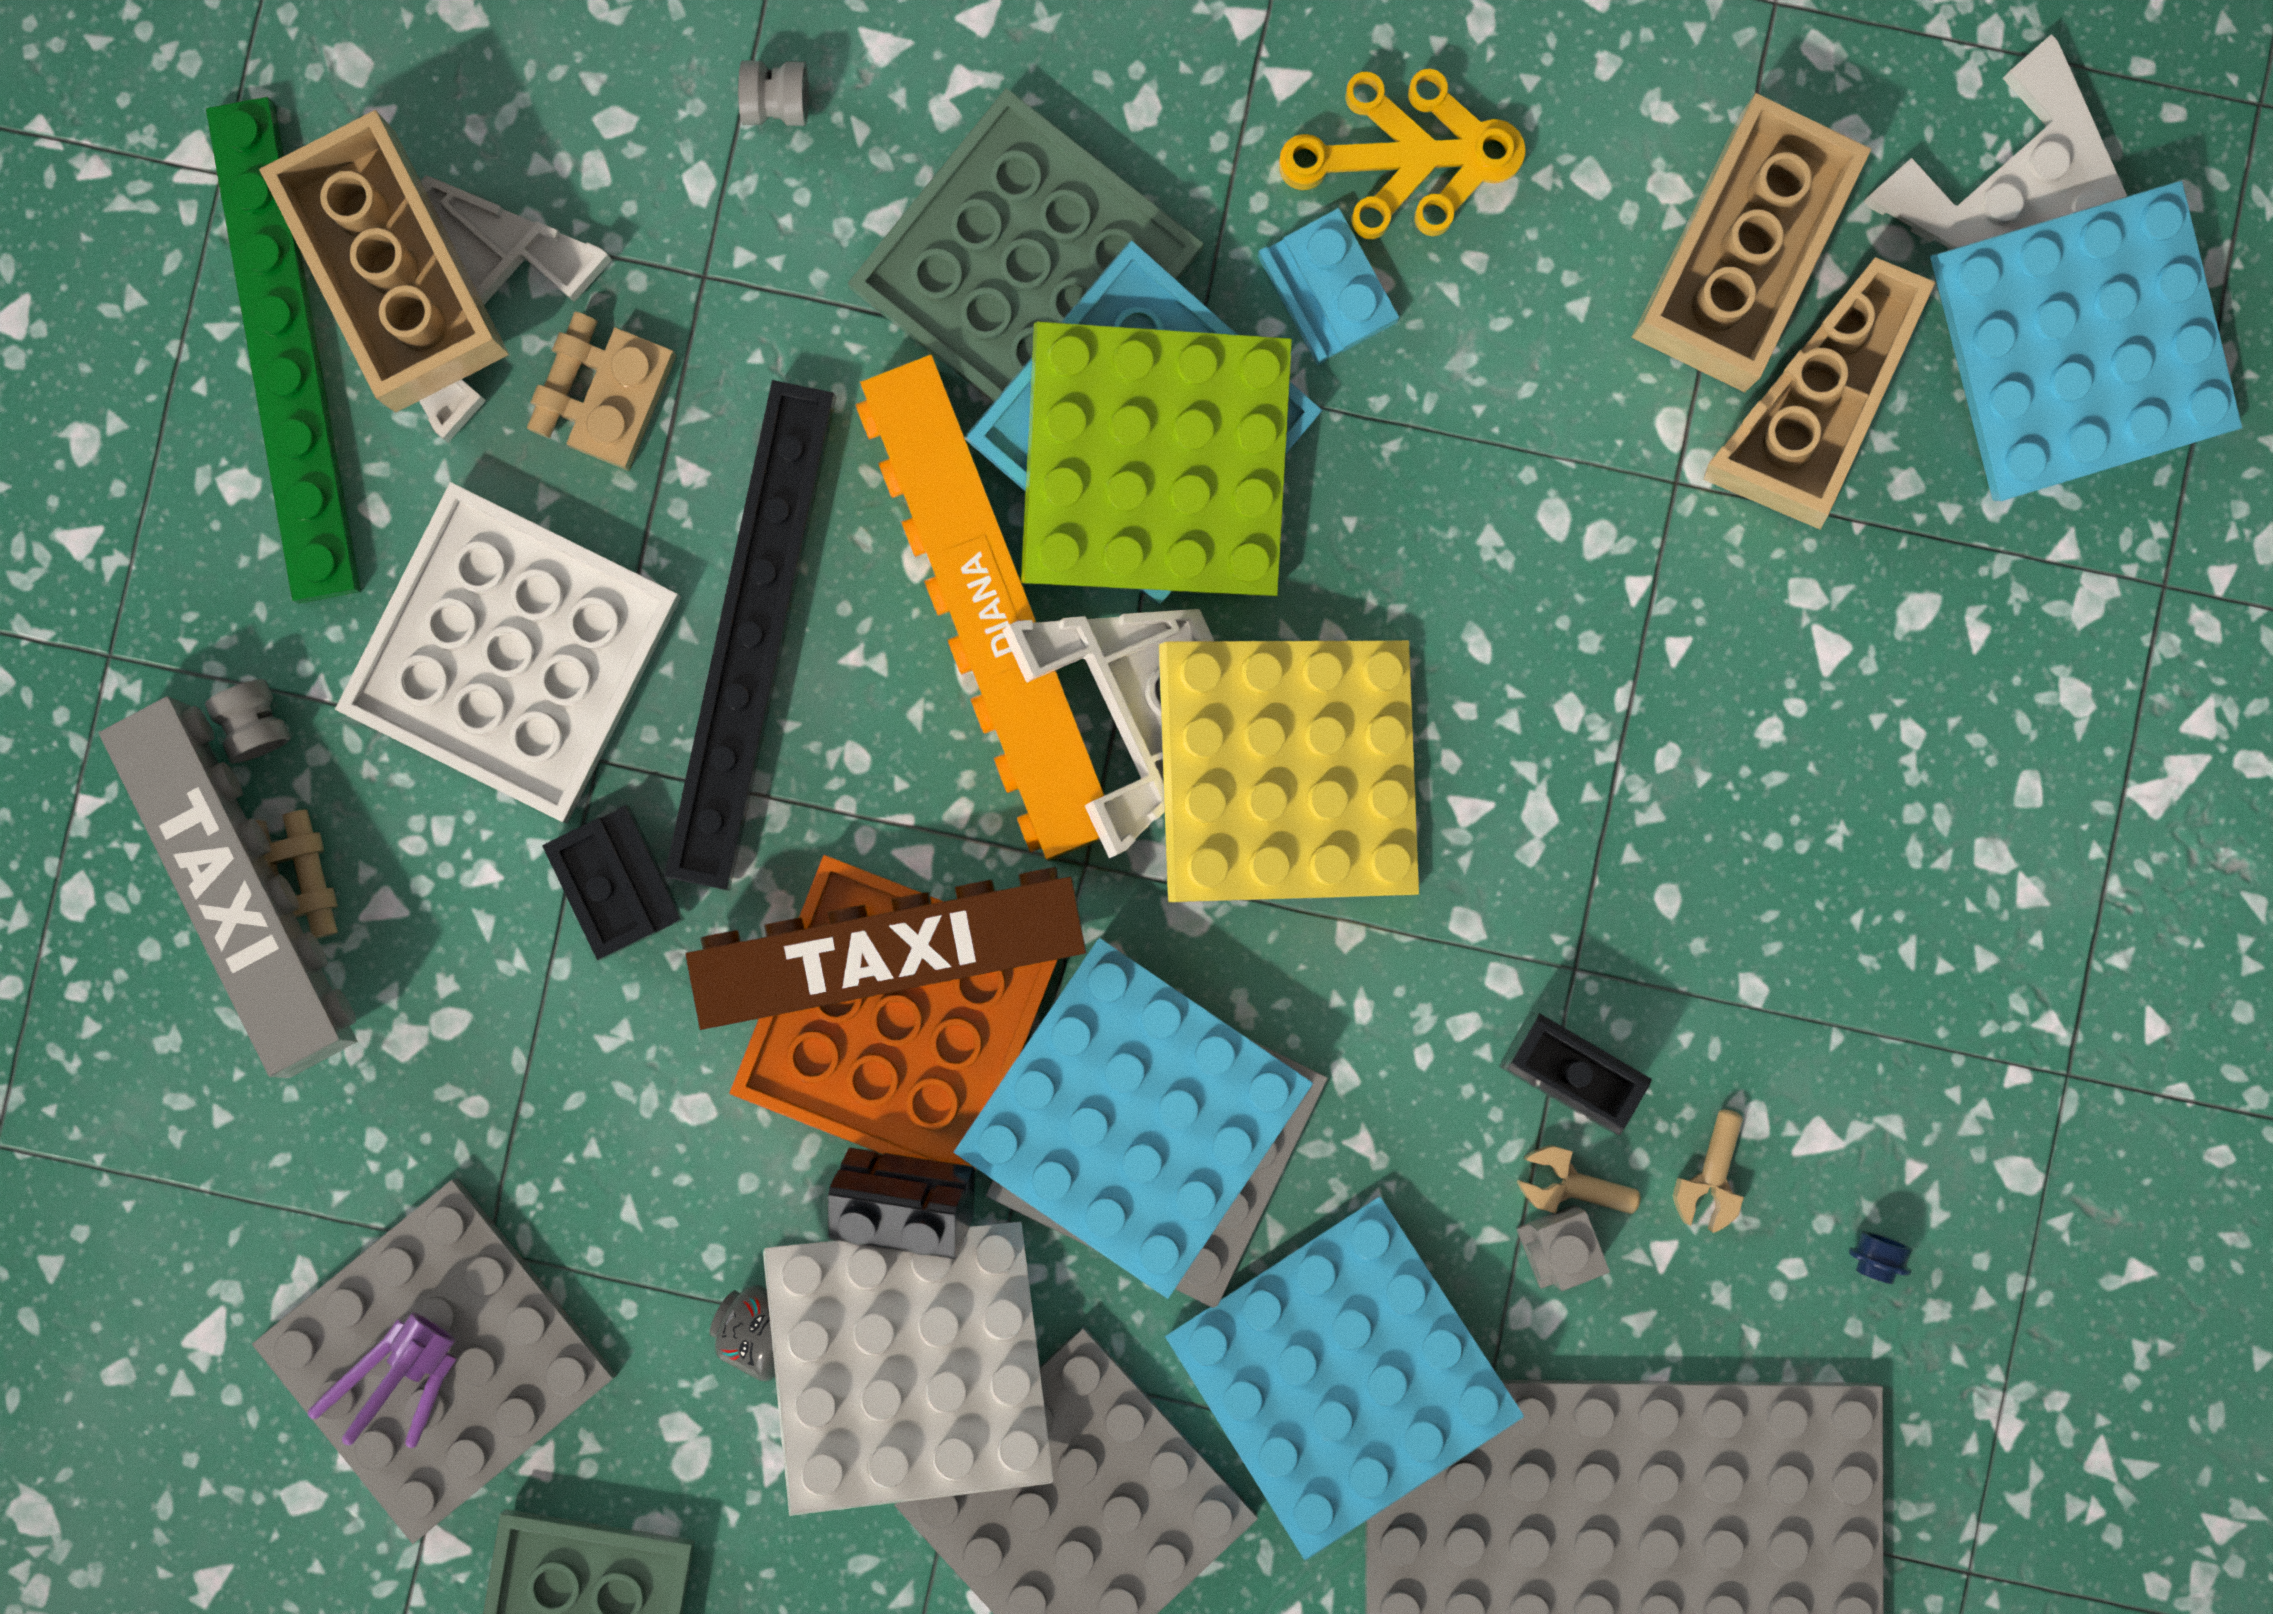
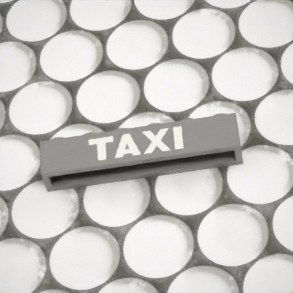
M166 696L98 732L268 1076L291 1078L357 1043L358 1041L350 1025L356 1023L355 1013L349 1001L339 989L332 991L321 969L328 964L326 955L311 932L303 933L293 911L299 909V903L293 889L282 875L275 877L272 869H270L264 857L265 854L271 851L269 841L262 828L253 818L246 819L236 799L243 795L240 783L225 762L218 763L208 743L214 740V732L203 712L197 706L190 707L188 704Z

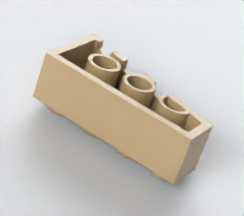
M1875 257L1823 321L1821 327L1784 369L1783 374L1762 400H1759L1746 416L1741 426L1709 462L1703 480L1821 530L1936 282Z

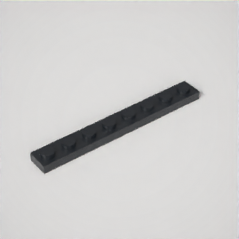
M775 380L771 382L664 875L666 878L728 891L731 889L837 398L833 392Z

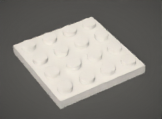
M450 482L335 710L561 822L568 823L681 596Z
M1022 1222L969 1227L967 1235L964 1236V1242L957 1259L918 1255L913 1252L869 1245H856L844 1241H828L764 1249L763 1257L789 1516L1044 1485L1053 1482Z

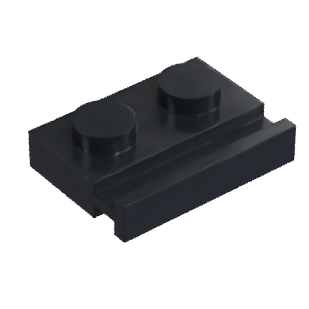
M629 805L621 806L616 811L602 818L599 817L542 845L597 960L606 959L673 924L685 920Z

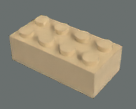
M1755 93L1741 112L1631 338L1745 393L1760 379L1868 158L1871 148Z
M376 110L259 169L378 401L397 413L509 355L395 130Z

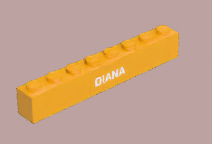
M932 355L861 381L860 384L867 400L855 404L869 440L880 435L889 459L878 463L891 497L895 498L904 494L912 518L901 521L914 556L917 557L927 553L935 576L924 580L937 615L940 616L950 612L958 632L957 636L947 639L960 674L963 675L973 671L981 695L970 700L983 733L986 734L996 730L1005 754L994 757V761L1006 792L1010 793L1019 789L1028 813L1018 816L1017 820L1030 853L1042 849L1046 860L1050 861L1101 841L1085 805L1103 797L1104 793L1057 673L1053 671L1027 683L1002 631L1009 624L1016 621L1032 620L1034 623L1036 620Z

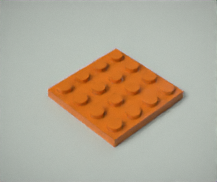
M823 855L799 918L802 917L804 929L830 924L827 912L866 905L868 916L893 912L891 899L920 894L921 892ZM930 896L931 904L944 902ZM1058 959L760 1018L729 1094L883 1155L884 1153L972 1166L953 1152L1022 1052Z

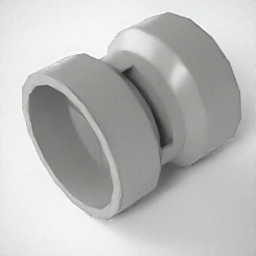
M742 60L739 68L738 83L739 112L742 125H762L769 117H773L774 119H781L787 126H806L809 114V77L806 61H786L781 67H774L773 70H769L762 61Z
M264 679L252 680L233 686L212 696L205 702L212 722L221 725L226 733L223 748L230 763H240L260 757L282 747L291 739L284 721L272 715L270 705L273 695L267 681Z

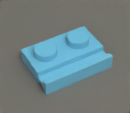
M1339 208L1285 236L1280 242L1258 251V258L1317 366L1337 353L1344 352L1391 327L1399 320L1396 310Z

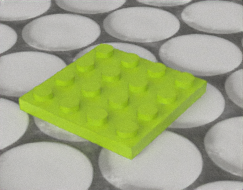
M1051 322L1034 323L1021 583L1277 596L1292 339Z

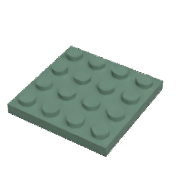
M1005 88L847 284L854 293L990 401L994 402L1032 357L1034 323H1061L1128 242L1133 241L1177 281L1202 252L1204 243L1014 93Z

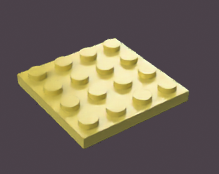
M1409 640L1170 641L1159 644L1168 902L1419 894Z

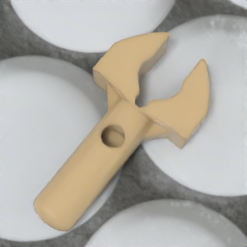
M1723 1109L1718 1112L1702 1172L1689 1180L1678 1177L1672 1195L1682 1221L1691 1226L1696 1210V1201L1700 1196L1707 1194L1711 1187L1710 1192L1715 1200V1209L1711 1215L1708 1230L1713 1233L1723 1229L1739 1216L1744 1197L1732 1192L1726 1179L1743 1117L1733 1110Z
M1548 1145L1536 1149L1523 1157L1525 1160L1533 1163L1550 1165L1555 1174L1562 1178V1183H1552L1546 1188H1539L1534 1184L1517 1180V1184L1525 1197L1538 1209L1556 1213L1558 1204L1570 1197L1628 1214H1633L1640 1205L1641 1197L1637 1189L1577 1173L1570 1162L1573 1151Z

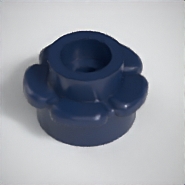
M1862 1231L1857 1247L1849 1248V1254L1859 1260L1856 1271L1872 1279L1893 1284L1896 1274L1908 1276L1912 1272L1910 1268H1907L1912 1249L1893 1239L1872 1232Z

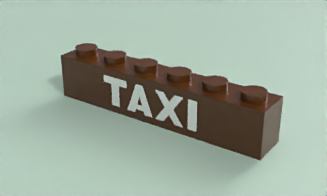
M1051 867L1018 874L1019 887L995 891L993 879L956 886L957 899L931 904L930 893L926 892L891 899L893 912L868 916L866 905L827 912L830 924L804 929L801 917L765 924L766 937L742 942L739 930L700 937L702 950L685 953L700 1030L1087 954L1073 879L1071 876L1058 878L1057 868Z

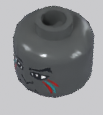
M753 1285L741 1293L734 1290L723 1300L711 1323L710 1336L716 1338V1355L722 1361L760 1381H770L775 1378L767 1289L760 1285Z

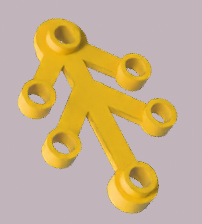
M1423 69L1417 72L1411 80L1408 89L1410 103L1419 111L1432 112L1459 138L1455 140H1434L1384 95V84L1376 74L1360 72L1355 74L1348 82L1345 94L1348 107L1356 114L1367 115L1396 142L1325 145L1316 136L1300 134L1292 137L1284 144L1279 158V172L1282 179L1290 187L1298 190H1310L1320 185L1327 173L1398 170L1375 196L1360 200L1353 211L1352 226L1354 231L1362 238L1376 239L1386 232L1391 216L1435 168L1461 167L1440 194H1429L1422 198L1415 211L1414 220L1417 228L1425 235L1439 236L1449 229L1454 213L1482 182L1502 183L1512 178L1519 171L1525 157V143L1520 132L1506 121L1490 119L1480 122L1447 92L1448 84L1442 73L1434 69ZM1425 81L1432 82L1437 86L1439 95L1432 100L1423 99L1417 93V85ZM1358 85H1369L1373 87L1377 97L1371 102L1363 103L1355 98L1353 90ZM1490 140L1498 141L1504 146L1505 155L1500 159H1491L1485 155L1483 144ZM1301 149H1308L1315 154L1317 162L1310 168H1302L1295 163L1293 155ZM1428 206H1439L1445 212L1446 219L1438 225L1430 224L1424 219L1423 210ZM1365 209H1376L1381 213L1383 222L1375 228L1367 227L1361 222L1360 213Z

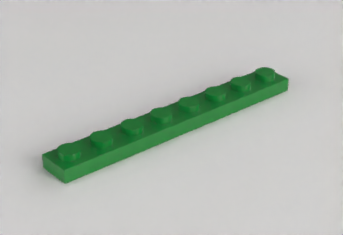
M268 97L206 108L292 601L300 604L361 592L301 250L259 170L284 157L275 103Z

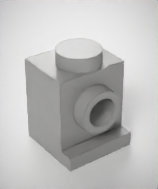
M1576 1205L1516 1228L1540 1289L1553 1284L1559 1290L1564 1291L1610 1273L1585 1210Z

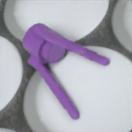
M411 1313L405 1323L397 1319L385 1338L308 1410V1416L311 1419L319 1418L392 1351L387 1359V1363L392 1368L344 1433L342 1442L350 1446L356 1441L404 1376L413 1381L420 1382L426 1373L430 1375L405 1441L407 1447H416L427 1424L444 1377L457 1360L448 1353L455 1339L442 1327L420 1314Z

